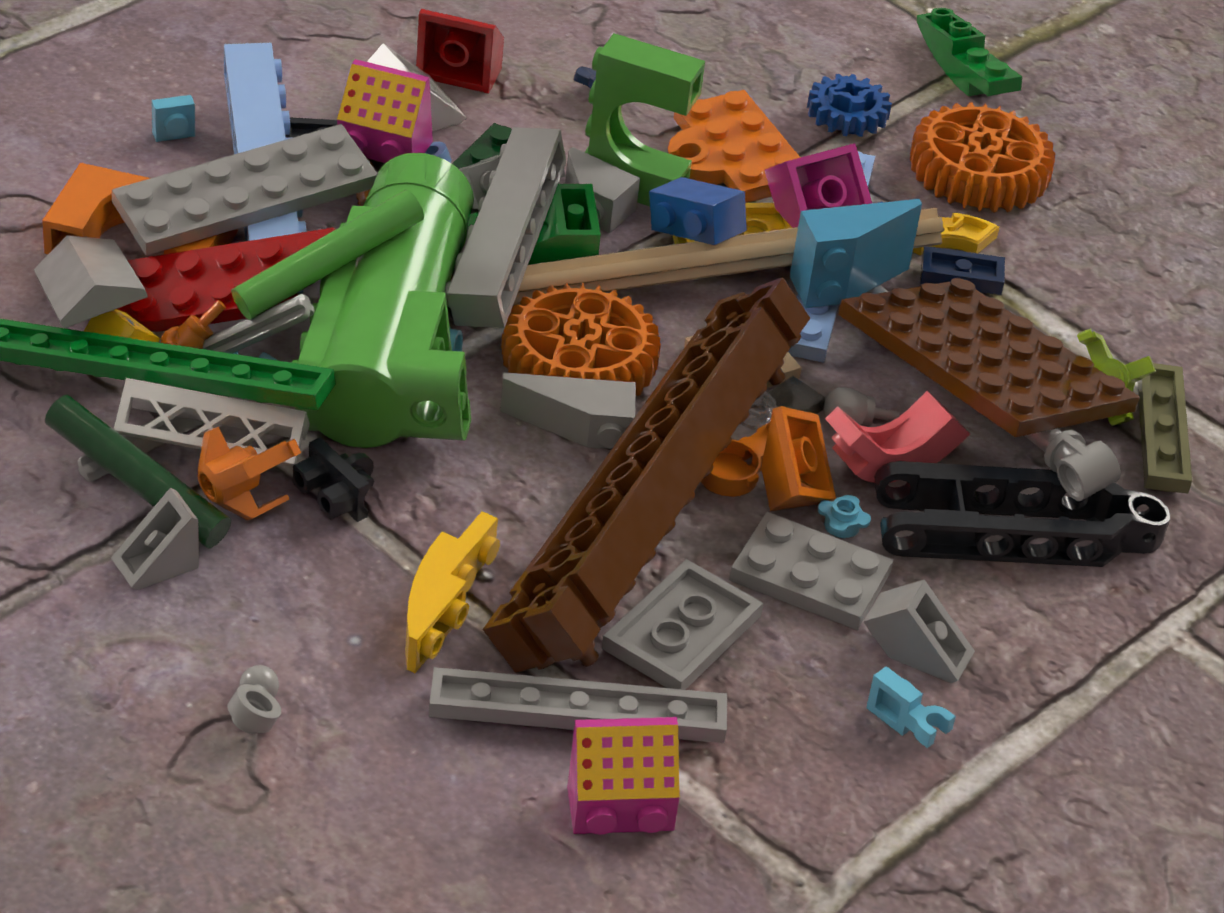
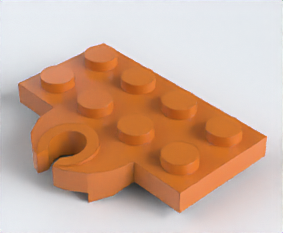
M745 90L730 91L723 95L698 99L687 116L674 112V120L682 131H679L670 139L668 153L692 160L690 179L715 185L724 183L728 188L745 191V203L772 197L765 169L789 160L801 158Z

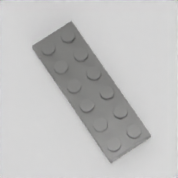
M339 124L112 189V203L147 256L369 190L374 184L377 172L344 126Z

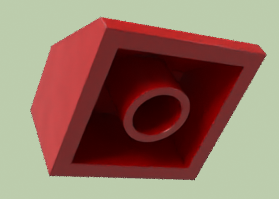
M421 9L418 18L416 67L428 74L435 82L489 94L502 70L504 36L497 26Z

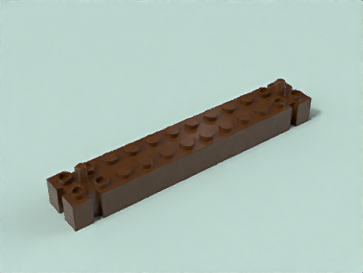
M783 277L757 286L751 294L746 295L744 292L719 300L705 319L706 327L697 330L510 590L511 600L508 603L501 604L482 629L515 673L532 668L542 670L555 661L559 662L567 659L572 661L580 660L583 666L588 667L599 659V654L594 648V639L600 632V628L614 618L616 614L614 609L623 596L636 585L635 578L643 566L655 557V548L662 538L675 527V519L682 508L694 499L695 489L701 480L712 472L714 468L713 462L719 453L732 442L731 436L738 425L749 417L750 407L767 390V382L769 381L771 385L775 386L786 378L785 373L781 369L785 362L783 358L789 349L801 339L800 333L810 320V317Z

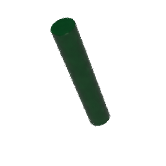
M61 396L51 405L45 416V424L154 507L170 488L177 490L197 517L199 542L206 548L216 546L225 537L231 526L230 517L71 396Z

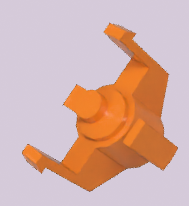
M218 426L204 432L198 464V481L209 500L245 520H250L290 500L288 495L285 494L257 507L250 490L259 485L261 473L297 456L301 451L295 439L288 442L283 441L259 454L250 445L245 448L234 446L229 449Z

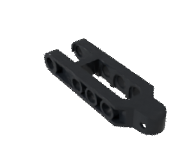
M897 461L883 465L874 476L876 497L880 504L892 509L924 511H902L893 513L887 518H882L880 522L882 545L887 552L901 557L1104 567L1121 553L1146 554L1153 553L1159 549L1164 541L1170 521V511L1161 500L1146 493L1124 489L1116 483L1107 486L1082 501L1064 496L1067 492L1061 485L1057 472L1049 469ZM895 480L907 482L901 487L888 486L890 482ZM984 485L995 486L993 490L988 492L976 491ZM1034 487L1040 489L1033 494L1026 495L1020 493L1027 488ZM1141 505L1149 507L1146 511L1136 510ZM979 514L1010 515V516H1014V517H1007V516H988V515H979ZM1024 516H1029V517L1059 518V519L1025 518ZM1069 519H1084V520H1086V521L1069 520ZM907 530L914 532L912 535L907 537L895 536V534L900 531ZM999 535L1004 537L996 542L985 541L990 536ZM1037 538L1049 539L1042 544H1030L1032 540ZM1080 541H1093V543H1091L1088 546H1074L1076 543Z

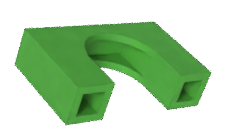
M613 33L604 47L599 46L592 61V69L596 71V80L589 93V103L593 104V110L585 129V135L590 137L589 146L585 153L639 177L637 203L650 207L649 191L680 177L690 179L692 160L653 149L637 140L624 123L621 105L640 102L687 116L701 95L705 61Z

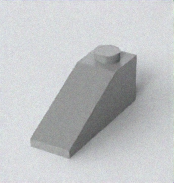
M503 372L500 411L582 446L612 449L635 418L636 382Z

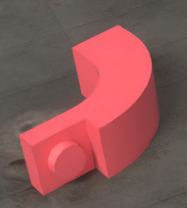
M926 391L902 415L881 426H861L838 406L825 418L836 431L831 437L836 443L832 449L856 476L875 483L874 476L877 470L887 463L897 461L938 463L970 435L964 426L929 391Z

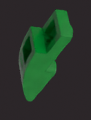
M935 8L931 13L917 15L918 27L932 55L953 83L967 96L979 94L993 96L1021 91L1022 76L1011 69L1007 63L1000 61L985 49L986 35L974 28L970 22L963 20L953 10L948 8Z

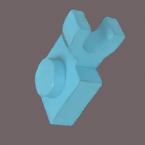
M887 666L873 675L866 708L903 736L908 731H912L915 738L928 748L934 744L937 732L933 726L947 734L953 729L956 718L954 714L943 707H924L921 704L923 693Z

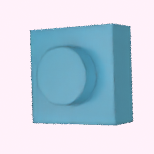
M191 95L152 100V133L156 142L195 137V103Z

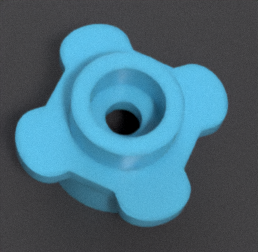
M852 495L838 497L832 502L823 500L818 505L819 514L825 516V529L833 536L839 538L855 536L860 528H866L870 525L871 516L862 511L859 506V499Z

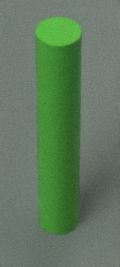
M406 189L231 290L233 299L241 313L248 320H251L424 220L423 209L414 194Z

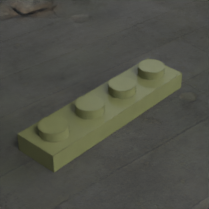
M1153 363L1156 372L1137 381L1138 395L1140 396L1139 413L1144 488L1188 494L1192 484L1183 367Z

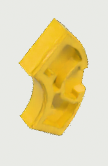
M952 213L951 218L942 217L944 229L941 232L942 243L929 247L951 248L979 253L997 238L999 226L978 217ZM924 247L913 248V252L921 256Z

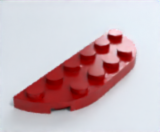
M332 227L127 260L144 286L148 297L117 308V310L127 313L148 330L156 332L167 331L172 327L180 326L191 315L201 318L218 300L226 308L210 324L247 319L237 307L231 290L336 229ZM294 294L293 296L287 298L279 304L298 296V294Z

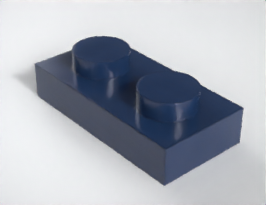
M926 246L923 249L921 258L920 284H939L951 282L954 278H960L972 282L975 285V289L982 294L1002 295L1005 282V257Z

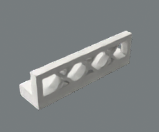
M126 378L114 430L120 435L201 450L204 432L220 425L246 429L250 433L236 443L226 442L229 449L234 446L245 448L248 444L255 441L259 448H253L259 454L267 450L260 439L265 433L289 437L290 440L295 439L300 448L301 440L306 441L310 423L305 411ZM131 408L156 412L160 416L144 427L127 424ZM177 416L203 421L205 425L190 435L177 433L170 420ZM165 424L169 431L159 430L157 428ZM298 455L280 463V465L293 467L297 462Z

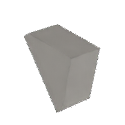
M170 488L111 557L131 588L140 590L199 568L198 519L177 490Z

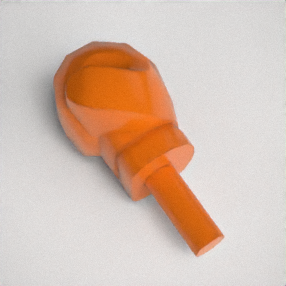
M218 300L201 318L191 315L182 325L165 331L162 335L161 343L203 349L204 341L213 335V331L208 325L226 308L225 305Z

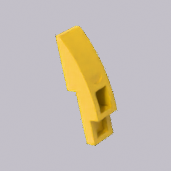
M481 511L459 538L442 531L429 547L414 577L408 600L405 647L407 670L416 673L428 658L434 659L440 652L444 639L453 628L457 630L463 625L469 611V604L465 602L466 592L471 588L478 571L484 564L490 565L494 561L500 548V540L496 538L497 517Z

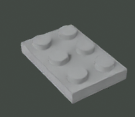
M766 512L732 565L729 581L859 630L891 573L893 559Z
M686 559L603 635L602 649L666 688L686 690L761 617L763 603Z

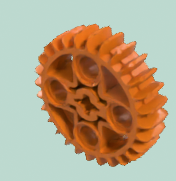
M969 102L967 107H962L958 103H955L952 109L942 106L939 112L933 110L928 117H923L920 124L916 126L913 135L910 161L911 170L916 173V180L924 182V189L926 190L935 189L936 198L945 196L948 198L949 204L956 201L962 203L964 209L969 205L977 207L978 212L982 208H990L995 213L1001 207L1010 212L1014 205L1022 209L1025 207L1026 202L1030 204L1035 203L1037 197L1044 195L1052 178L1055 152L1053 151V143L1048 140V134L1040 132L1038 124L1029 125L1027 116L1018 118L1014 110L1007 113L1001 110V106L993 109L988 108L985 103L982 107H976L972 102Z
M565 283L561 290H557L550 285L546 294L535 290L532 298L522 297L519 305L512 306L502 333L503 366L508 369V373L636 382V396H639L644 387L650 386L651 380L656 375V370L658 369L661 348L658 326L653 324L651 314H644L643 305L637 304L632 306L631 297L626 296L620 299L617 297L618 294L615 289L610 293L602 292L600 285L595 290L585 289L583 283L580 288H570Z

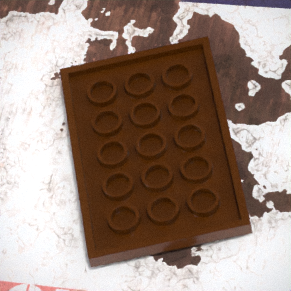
M954 278L951 282L939 284L924 283L920 287L908 289L894 288L890 292L877 294L863 293L859 297L841 300L838 311L839 316L1015 438L1127 414L1136 410L1140 396L1126 388L1125 383L1121 379L1106 375L1094 367V363L1090 359L1076 355L1063 347L1061 340L1043 334L1033 327V323L1030 320L1014 315L1004 308V304L1001 301L985 296L976 290L975 285L968 280Z

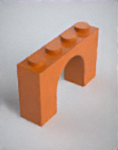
M80 162L42 220L44 254H49L67 235L100 238L111 227L125 223L112 203V189L150 178ZM238 229L164 250V254L231 244Z

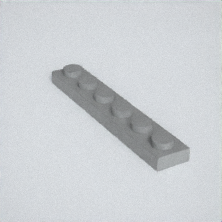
M434 667L429 717L574 730L575 720L677 717L678 739L725 743L727 732V693Z

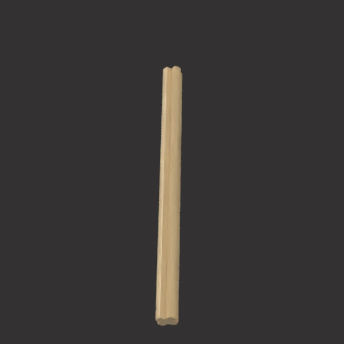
M937 208L921 210L913 248L940 245L942 243L943 221L942 217L938 218ZM798 227L738 235L717 245L695 241L528 265L513 305H519L522 297L532 298L535 290L546 294L550 285L557 290H561L565 283L570 288H580L583 283L585 289L595 290L600 285L602 292H611L614 289L618 291L792 266Z

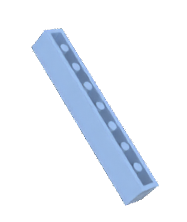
M272 43L224 44V81L234 154L293 138L285 137V135H290L289 111L281 110L286 108L285 84L278 85V83H282L281 59H274ZM303 209L243 227L245 241L307 232L306 222L298 221L297 218L302 217Z

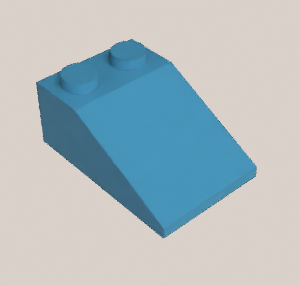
M920 199L801 211L790 278L805 308L839 305L842 299L859 297L861 294L907 271L910 266L922 208Z

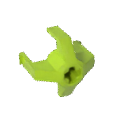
M1091 329L1077 334L1079 342L1086 345L1094 367L1106 375L1121 379L1125 383V387L1132 392L1135 382L1156 372L1150 356L1125 365L1123 362L1113 358L1102 335L1095 331L1092 332ZM1131 412L1108 417V420L1113 426L1134 420Z

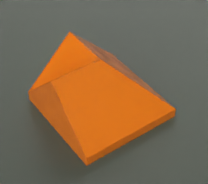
M783 406L773 408L761 466L770 511L818 505L823 500L834 501L836 494L819 415Z

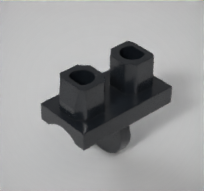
M319 437L309 442V457L293 465V484L303 494L318 487L323 489L318 492V505L330 520L348 513L356 522H359L368 517L369 511L364 506V500L369 489L374 484V479L371 477L374 463L365 453L361 452L348 456L346 453L339 455Z

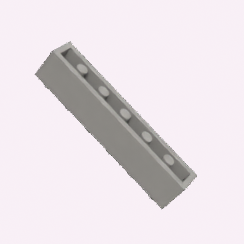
M513 127L507 144H502L500 161L497 169L491 171L487 194L479 201L478 217L475 224L469 226L464 252L459 253L457 256L456 272L452 282H447L445 287L447 307L451 308L455 325L505 328L567 161L560 129Z

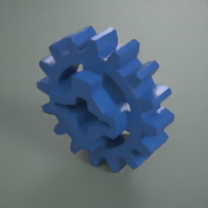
M836 74L835 80L824 76L821 83H813L812 90H809L807 108H809V117H816L815 124L817 126L826 124L828 132L832 133L838 129L842 130V135L846 137L849 134L863 137L865 130L876 134L878 127H886L892 103L889 102V93H881L883 86L880 84L872 86L869 78L859 81L856 80L855 74L850 76Z

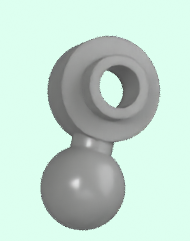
M255 665L244 671L240 678L238 689L228 702L227 708L232 716L233 723L246 733L269 732L281 715V707L274 698L279 689V680L271 668L264 665Z

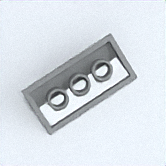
M67 235L34 269L36 277L63 329L148 297L144 286L113 239Z

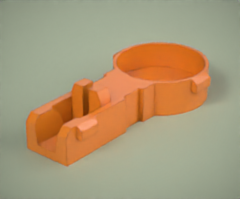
M770 422L758 428L756 433L749 437L745 436L740 440H732L730 445L719 453L712 464L714 466L712 472L702 479L701 483L711 492L722 496L735 497L751 492L759 481V472L762 471L761 466ZM753 456L752 464L748 465L745 460Z

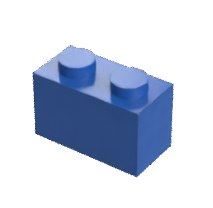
M684 177L649 191L651 230L711 245H717L747 231L745 191Z

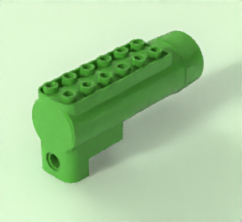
M408 153L389 160L378 171L364 205L352 206L346 223L407 189L419 201L424 212V220L321 279L319 302L312 304L314 306V314L310 316L309 330L303 331L301 335L299 359L292 361V363L334 369L336 385L318 410H304L295 407V410L307 413L310 423L308 431H320L341 444L371 448L386 445L399 437L465 441L471 424V410L467 392L465 352L452 351L445 287L447 282L452 279L457 256L466 242L467 226L473 209L474 196L471 185L465 175L452 163L434 155ZM342 222L340 224V227L345 225L346 223Z

